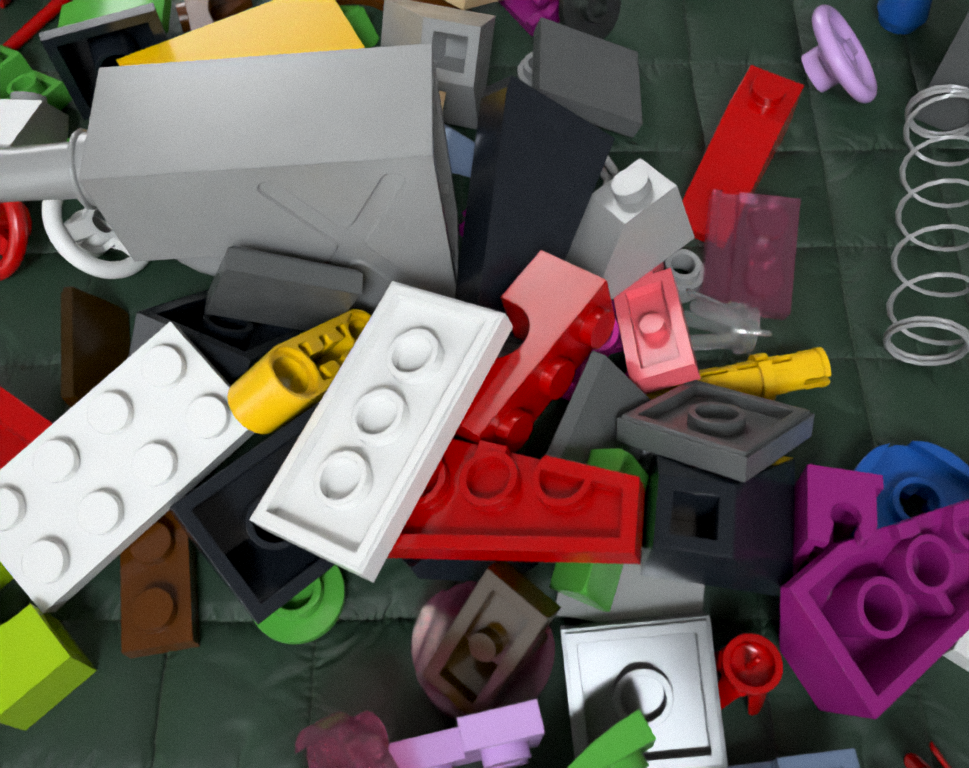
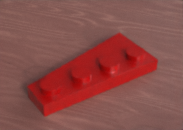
M452 439L387 558L641 564L645 489L638 476L547 455L542 457V459H536L511 453L507 446L482 440L477 445Z

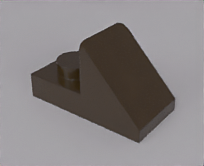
M496 561L484 572L422 675L466 715L491 710L548 639L545 630L561 606L506 561Z

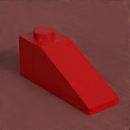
M750 66L729 102L682 200L696 239L724 250L788 130L804 88L803 84L756 66Z

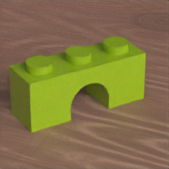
M0 562L1 590L14 578ZM31 603L12 619L0 625V723L24 731L97 671L61 622L47 613H42L39 608Z

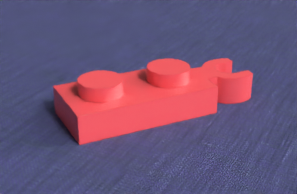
M662 262L613 298L629 379L645 394L701 379L678 286L672 269H665L664 262Z

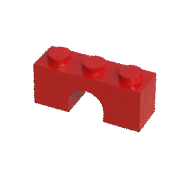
M543 250L535 256L501 296L508 319L513 325L514 336L524 342L512 353L495 359L452 439L477 445L480 440L507 446L511 453L516 452L525 444L531 434L533 423L551 400L559 399L568 390L576 369L593 349L602 347L612 333L615 315L607 280Z

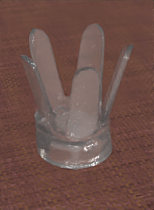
M686 288V293L692 298L697 299L691 301L689 305L691 311H684L687 326L715 333L690 335L694 351L728 349L737 355H751L758 335L768 337L772 335V332L769 330L759 329L760 310L758 307H750L749 304L730 301L726 304Z

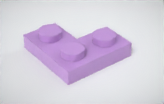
M535 699L457 718L458 727L384 744L387 768H452L481 760L483 768H514L528 763V758H531L530 749L539 746L545 731L538 702Z

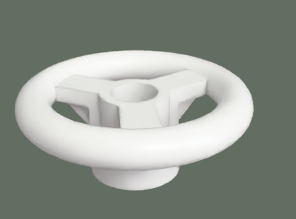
M63 200L42 201V220L50 241L56 250L79 270L99 278L121 279L138 273L149 263V261L135 262L108 222L94 216L95 210L86 208L79 210L63 223ZM110 248L121 250L129 255L128 258L121 261L98 259Z

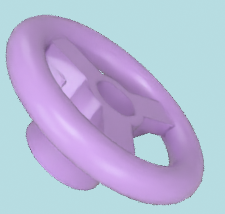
M826 4L818 6L812 14V26L818 46L802 55V63L809 79L822 93L839 83L854 100L864 104L870 103L877 95V82L862 45L849 24L835 8Z

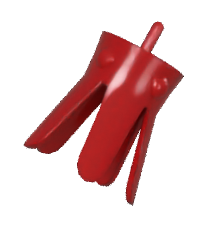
M747 633L733 638L726 647L714 652L716 670L721 671L722 675L718 682L721 710L740 696H748L747 711L749 715L754 716L763 707L767 692L774 689L781 680L783 661L778 649L770 640L758 634Z

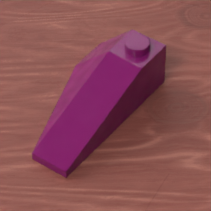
M969 499L876 529L874 535L864 546H859L855 537L831 544L780 587L779 650L819 711L877 719L969 630Z

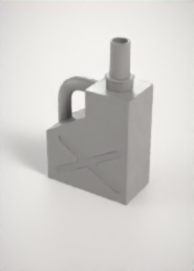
M432 43L101 67L98 71L88 130L78 128L71 134L68 142L0 148V203L78 199L86 209H99L135 262L177 259L180 263L200 273L215 276L228 247L237 246L358 270L360 273H363L362 295L348 311L360 309L372 315L392 281L455 299L459 269L458 209Z

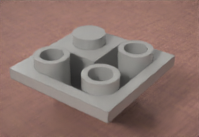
M384 0L381 47L432 43L439 91L446 92L442 110L444 123L477 129L480 101L485 87H487L496 16L411 0Z

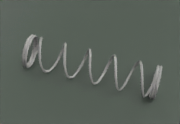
M954 84L935 85L924 89L913 96L905 108L903 136L910 152L904 157L899 168L900 182L908 194L900 200L895 211L896 225L905 238L896 245L891 255V268L903 284L891 293L886 303L887 316L893 324L884 332L883 344L884 348L893 357L903 362L920 366L950 364L965 357L969 352V329L953 320L937 316H914L897 321L893 315V303L897 295L907 286L925 295L936 297H957L969 292V277L964 274L934 272L920 275L908 281L902 276L897 263V256L902 246L909 240L924 248L942 252L959 251L969 247V241L960 246L941 247L929 245L914 238L924 232L937 229H958L969 234V227L958 224H938L924 227L909 234L902 224L901 215L906 201L912 196L920 202L942 208L961 207L969 204V199L960 203L946 204L932 202L916 194V192L928 186L941 183H960L969 186V181L943 178L927 182L912 190L906 181L905 169L914 154L921 160L934 165L950 167L964 165L969 162V158L956 162L935 161L918 152L919 149L933 142L946 139L969 141V137L964 136L969 132V123L952 131L937 132L926 130L917 125L913 120L924 107L935 101L946 98L969 99V88ZM939 93H949V94H945V95H941V96L934 97V98H932V99H930V100H928V101H926V102L920 104V105L911 113V111L913 110L914 106H915L918 102H920L923 98H926V97L931 96V95H934V94H939ZM909 128L912 132L924 138H929V140L914 148L909 138ZM935 277H954L968 282V287L957 292H936L925 290L913 285V283ZM913 327H936L950 330L958 334L961 339L935 340L919 336L906 329ZM902 331L907 336L924 343L949 346L964 344L960 349L947 354L918 355L895 347L891 343V337L894 333Z

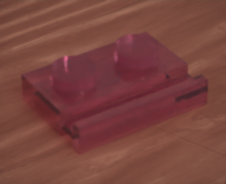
M713 189L709 197L702 262L704 265L703 282L699 291L697 310L707 311V309L724 310V313L779 320H785L790 315L801 199L740 192L739 195L722 194V190Z

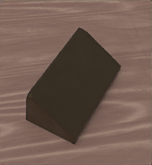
M69 286L63 287V292H61V398L70 407H73L129 357L130 321L128 313L121 307L76 287Z

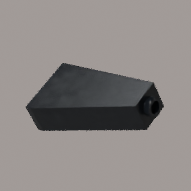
M513 75L485 87L481 97L455 299L505 314L506 311L501 296L541 250L562 260L566 259L615 140L614 137ZM511 330L501 350L504 349L506 343L523 344L524 341L515 337L513 330Z

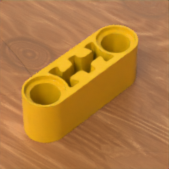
M352 309L274 346L229 388L227 399L234 417L240 424L252 432L269 434L320 402L372 315L360 309Z

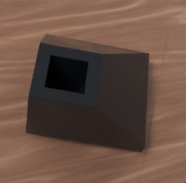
M651 452L641 576L780 596V587L793 577L795 458L782 456L744 483Z

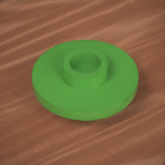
M334 565L257 625L258 628L275 641L294 645L311 642L328 632L339 619L346 598L345 582L338 566Z

